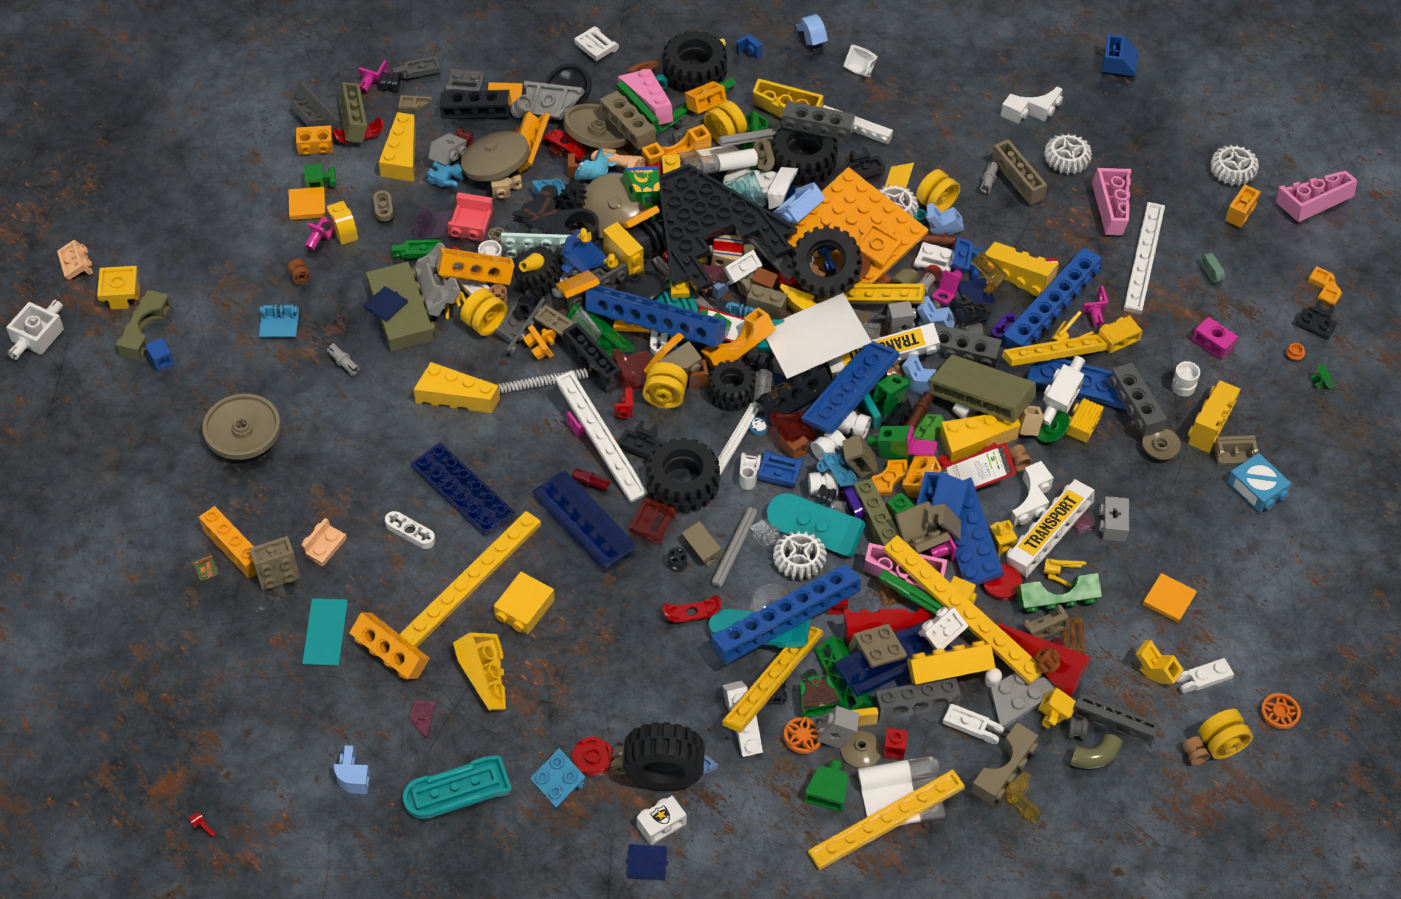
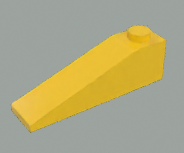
M468 633L453 642L458 662L489 710H505V687L501 680V677L504 676V669L501 668L500 661L503 659V651L498 635Z

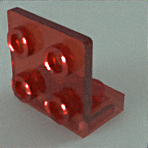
M619 348L612 350V359L622 369V384L624 388L636 389L644 386L647 375L644 369L652 360L648 352L644 351L626 357L625 354L622 355Z

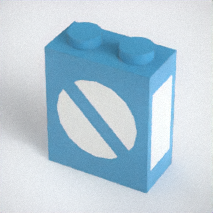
M1260 453L1233 469L1227 481L1259 513L1265 509H1271L1278 500L1282 501L1287 498L1292 484Z

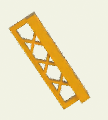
M529 111L524 115L518 133L526 138L530 153L525 163L516 170L519 173L531 166L550 117V114L547 112L539 118Z

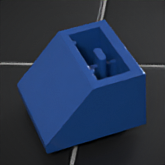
M1108 34L1104 49L1102 72L1136 76L1137 48L1125 36Z
M925 472L916 505L926 501L930 502L931 506L946 504L961 518L969 484L943 472Z

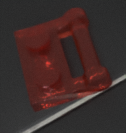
M772 412L770 414L771 423L785 441H796L803 436L808 441H814L817 436L810 425L803 423L801 419L804 415L803 412L795 414Z
M645 498L629 526V532L651 539L656 544H661L663 534L670 521L675 518L677 511L670 506ZM660 513L665 514L657 531H653L652 528Z

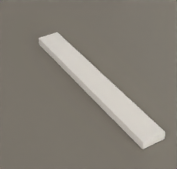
M1147 202L1123 311L1142 314L1165 205Z
M572 370L556 377L555 382L628 501L632 503L646 496L648 492Z

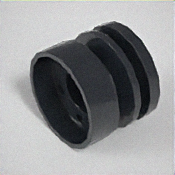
M652 217L638 223L636 226L625 229L643 247L644 262L651 259L652 255L657 256L660 252H664L667 249L665 233L659 223Z

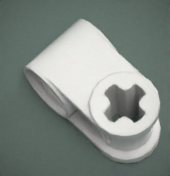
M742 452L739 473V485L741 488L751 490L756 486L757 475L761 465V455L751 456Z

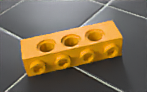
M440 248L436 268L438 275L444 278L458 277L464 281L472 279L479 283L492 282L504 286L511 283L514 262L512 258ZM461 263L460 267H453L454 264ZM473 266H479L477 270H471ZM491 269H497L494 273H489Z
M215 506L200 515L199 521L204 533L248 579L256 575L255 565L249 548L254 546Z
M360 613L349 632L355 637L354 640L357 643L368 647L372 655L382 658L384 660L383 663L390 668L396 669L399 672L398 675L403 679H418L430 659L373 613Z

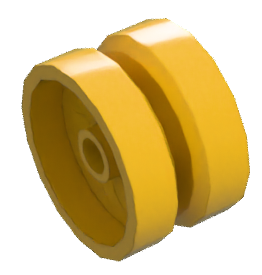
M726 100L704 115L706 129L717 143L721 136L745 133L747 130L745 116L732 101Z
M936 169L922 180L916 191V197L923 206L934 203L943 212L954 204L961 187L957 181L949 178L944 171Z
M481 288L467 298L462 306L460 316L463 322L472 327L481 336H487L498 328L506 317L508 310L505 302L496 297L487 288Z
M655 363L647 371L643 396L646 401L659 408H675L681 405L684 400L688 375L684 369L673 363Z
M1228 709L1215 714L1206 720L1198 730L1204 743L1208 744L1207 748L1214 759H1225L1235 755L1246 748L1254 738L1248 725L1243 724L1244 719L1237 709Z

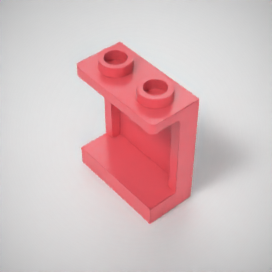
M458 192L454 215L451 222L449 221L447 224L448 236L483 241L493 213V198Z

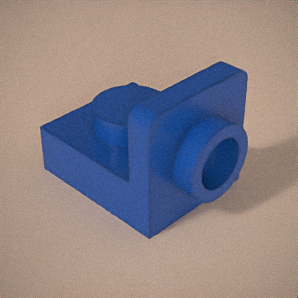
M750 33L737 41L736 52L738 54L747 50L756 59L762 57V43Z

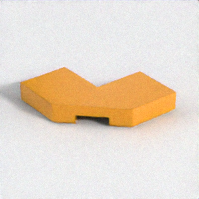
M1316 266L1307 281L1323 289L1316 301L1321 300L1322 304L1328 307L1335 306L1342 294L1340 288L1336 285L1335 277L1332 273Z

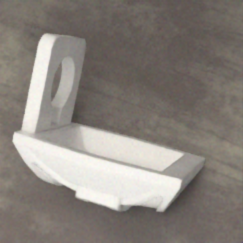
M851 45L843 66L854 73L870 77L878 56L865 48Z

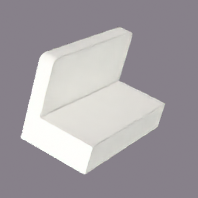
M754 250L723 268L730 280L725 283L727 286L753 272L757 267L762 266Z

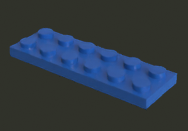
M874 341L864 345L801 417L803 423L832 435L900 357L899 351Z
M1057 358L1032 363L1027 380L1036 382V387L1046 389L1049 384L1052 385L1056 370H1061L1064 364L1070 366L1072 361ZM1083 364L1080 370L1084 374L1083 384L1076 397L1126 410L1124 403L1118 398V393L1109 383L1111 371Z
M970 477L963 480L968 482L969 486L960 518L961 540H955L950 532L949 534L957 548L955 555L963 580L978 586L1004 576V572L974 482Z

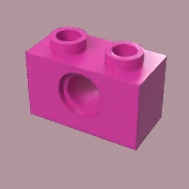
M1207 317L1195 329L1192 341L1222 361L1235 348L1238 336L1220 325L1217 321Z

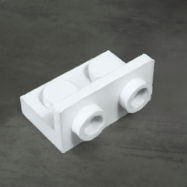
M942 607L936 612L937 616L933 620H928L921 626L922 629L918 634L925 636L934 649L945 648L968 627V624L955 607Z

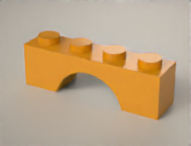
M702 124L689 129L684 138L673 146L662 147L657 142L642 148L645 166L659 161L662 164V155H680V162L697 155L696 150L711 148V134Z
M758 307L744 317L743 330L734 341L726 344L721 343L717 347L706 346L701 350V353L706 359L708 366L713 369L720 362L726 363V360L734 362V360L740 359L742 355L755 347L763 339L769 337L776 329L768 313Z

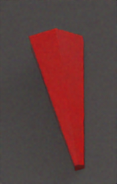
M845 609L843 615L845 625L844 640L847 646H849L854 633L886 624L890 625L894 634H898L922 626L926 621L933 620L937 615L932 612H925L924 609H918L917 612H909L908 609H879L876 612H868L867 609H861L860 612H851L850 609Z
M998 623L997 626L1035 660L1036 654L1041 649H1055L1061 655L1058 658L1060 666L1052 673L1044 672L1043 674L1052 681L1055 687L1058 686L1065 694L1072 697L1079 686L1080 679L1089 667L1090 656Z

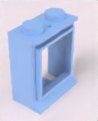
M815 182L797 188L795 194L779 206L773 214L790 224H795L826 198Z

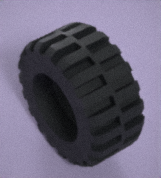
M686 31L684 34H677L675 38H671L665 45L663 51V75L667 77L668 83L672 87H677L678 91L688 92L712 81L716 83L724 81L727 73L726 47L714 35H708L704 31L702 33ZM700 60L705 63L695 65L688 64L686 61Z
M782 126L774 133L771 148L775 159L773 169L776 173L779 172L781 167L798 168V172L792 181L796 185H807L813 182L817 184L820 180H825L833 173L836 167L838 151L836 138L782 128ZM807 149L815 152V154L804 156L792 151Z
M823 225V229H819L817 226L813 228L812 232H805L804 237L798 239L797 246L794 247L792 252V269L795 280L804 291H809V294L813 296L819 295L821 299H825V296L833 298L838 294H846V290H851L854 287V283L858 282L862 270L861 250L859 245L856 244L855 238L850 237L849 232L846 230L840 231V227L836 226L833 229L829 228V225ZM822 248L836 249L844 257V267L834 276H819L810 268V257L812 254Z
M675 438L671 439L668 443L666 441L660 444V448L656 447L652 454L649 455L646 464V486L650 497L654 498V502L658 505L662 504L664 509H673V512L678 513L679 511L688 513L693 509L697 511L701 509L702 505L704 507L710 503V499L713 500L717 495L720 482L719 460L715 456V452L711 448L708 449L706 444L702 442L700 444L695 439L687 440V438H681V440H676ZM678 468H687L695 471L700 476L690 482H677L670 479L667 474Z
M670 722L643 724L640 728H634L626 736L623 771L629 780H632L636 785L640 784L644 788L649 787L652 790L661 789L664 791H670L671 789L681 790L683 787L688 788L692 784L697 783L703 775L704 741L696 731H692L687 726L682 727L681 724H670Z

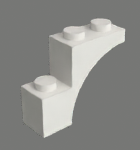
M1056 87L1048 94L1039 97H1020L1010 94L1002 104L1001 116L1017 124L1023 118L1025 119L1027 115L1045 122L1049 116L1053 115L1056 106H1060L1063 97L1061 95L1063 89Z
M1042 461L1024 469L1022 479L1026 484L1028 497L1019 507L1012 510L1010 522L1013 527L1024 525L1036 517L1040 518L1042 512L1048 510L1049 501L1044 493L1051 489L1053 476Z
M742 681L722 685L725 705L729 712L748 691L747 686ZM755 716L741 733L736 731L742 757L763 752L757 716Z

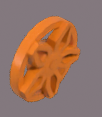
M1282 693L1271 694L1264 699L1261 706L1263 719L1267 725L1274 728L1291 729L1300 719V707L1289 695ZM1277 698L1275 704L1272 702H1268L1272 699ZM1286 700L1293 706H1288ZM1296 715V719L1292 722L1291 717Z
M807 717L795 718L789 721L783 732L786 745L794 752L800 754H809L816 751L821 742H817L814 746L813 740L817 739L818 736L816 732L817 724ZM787 730L791 735H793L790 740L787 735ZM801 744V745H802L803 747H805L806 749H802V748H799V747H796V746H798V745Z

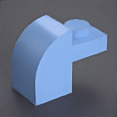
M817 14L801 18V23L796 24L797 31L804 32L807 45H816L828 41L824 24Z
M934 203L926 205V218L930 224V231L933 234L944 235V233H948V235H953L964 230L962 216L954 207L941 212Z
M924 296L923 304L917 306V312L921 316L918 322L919 326L927 325L931 322L951 328L954 327L956 319L949 307L936 309L928 296Z
M910 354L902 365L905 377L911 383L908 388L923 395L924 392H930V379L937 371L936 369H923L917 354Z
M345 746L344 753L340 754V764H334L337 782L346 792L368 794L370 779L368 765H355L356 755L354 746Z

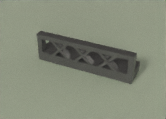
M1082 693L1075 704L1072 714L1076 718H1085L1089 723L1149 746L1152 745L1160 724Z

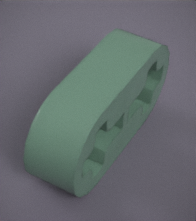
M1210 252L1201 255V265L1213 283L1224 281V270L1214 254Z

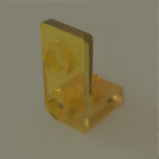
M982 250L971 260V263L988 278L986 281L988 285L983 290L987 295L999 286L1007 276Z
M1024 771L1008 785L1005 796L1012 805H1016L1027 819L1037 823L1042 812L1023 795L1029 790L1031 775Z

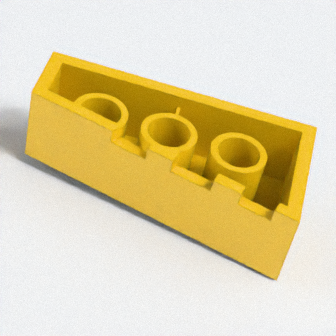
M758 78L753 90V104L782 119L787 101L823 108L824 95Z
M397 112L379 160L381 177L415 182L416 125L413 114Z
M994 242L983 254L981 266L1038 297L1056 278L1059 263L1055 261L1049 263L1046 262V258L1040 256L1034 258L1028 252L1023 251L1019 253L1013 247Z
M430 362L414 388L415 403L418 404L427 402L433 406L443 404L450 405V408L465 407L471 411L492 413L500 400L498 385Z
M1220 380L1216 387L1212 386L1209 399L1204 401L1202 411L1198 413L1194 426L1192 425L1187 436H1190L1189 445L1210 453L1238 399L1240 388Z
M987 414L942 422L940 438L948 459L955 462L981 452L985 446L989 447L994 442L1000 445L1018 439L1021 425L1019 419L1012 423Z
M984 640L972 642V645L964 646V644L952 646L950 650H944V648L932 650V654L927 655L924 652L912 654L913 658L907 659L912 684H921L996 668L991 644L984 643Z

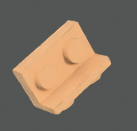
M73 240L57 251L64 276L68 280L82 271L89 275L93 273L91 268L92 262L87 254L88 249L84 244Z
M325 518L316 525L311 535L303 540V554L306 558L323 567L347 539L346 534L330 526L329 520Z

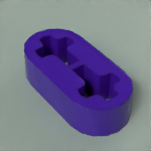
M1013 313L1003 315L992 327L991 337L1002 340L1003 334L1018 317Z
M854 488L843 489V500L851 516L864 519V508Z

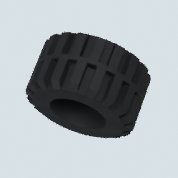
M540 246L529 248V250L523 251L521 255H518L517 260L514 261L513 274L520 288L525 292L529 287H534L541 294L543 292L547 293L551 288L554 289L556 287L555 284L561 281L562 268L550 248L547 249L544 246L542 248ZM532 253H538L543 256L545 262L538 270L527 272L520 270L519 263Z
M726 360V363H718V366L715 365L713 370L710 371L708 377V395L711 402H715V406H721L723 410L730 409V411H734V409L741 410L742 406L747 407L748 403H751L755 396V373L751 371L749 365L745 366L744 362L738 363V360H734V362ZM726 384H736L738 386L728 387Z

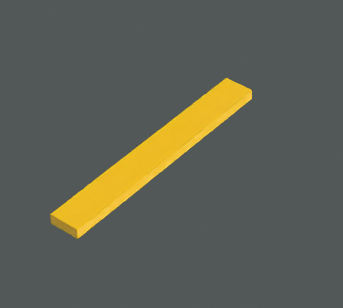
M811 626L805 646L790 649L785 647L723 719V726L741 733L823 636V630Z
M952 769L809 849L808 854L817 868L821 870L965 789V785Z

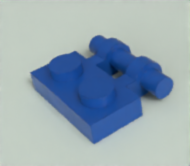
M957 237L954 241L950 268L965 274L970 270L972 273L971 277L976 279L982 270L983 248L977 247L973 249L974 243Z

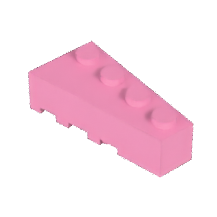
M642 69L638 72L618 76V83L623 81L658 118L659 125L673 122L672 104L651 69Z
M1097 168L1092 180L1106 235H1123L1128 224L1131 169Z
M1347 171L1326 175L1324 179H1309V182L1303 184L1296 182L1290 187H1285V185L1279 186L1276 203L1296 221L1300 222L1354 197L1357 180Z
M869 543L863 571L879 578L885 569L932 596L883 551L884 546ZM919 554L944 577L947 560Z

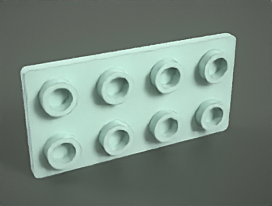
M501 233L503 257L517 258L518 255H521L523 251L529 250V248H535L536 246L542 248L544 246L547 249L550 248L557 259H562L564 255L561 251L565 240L571 235Z

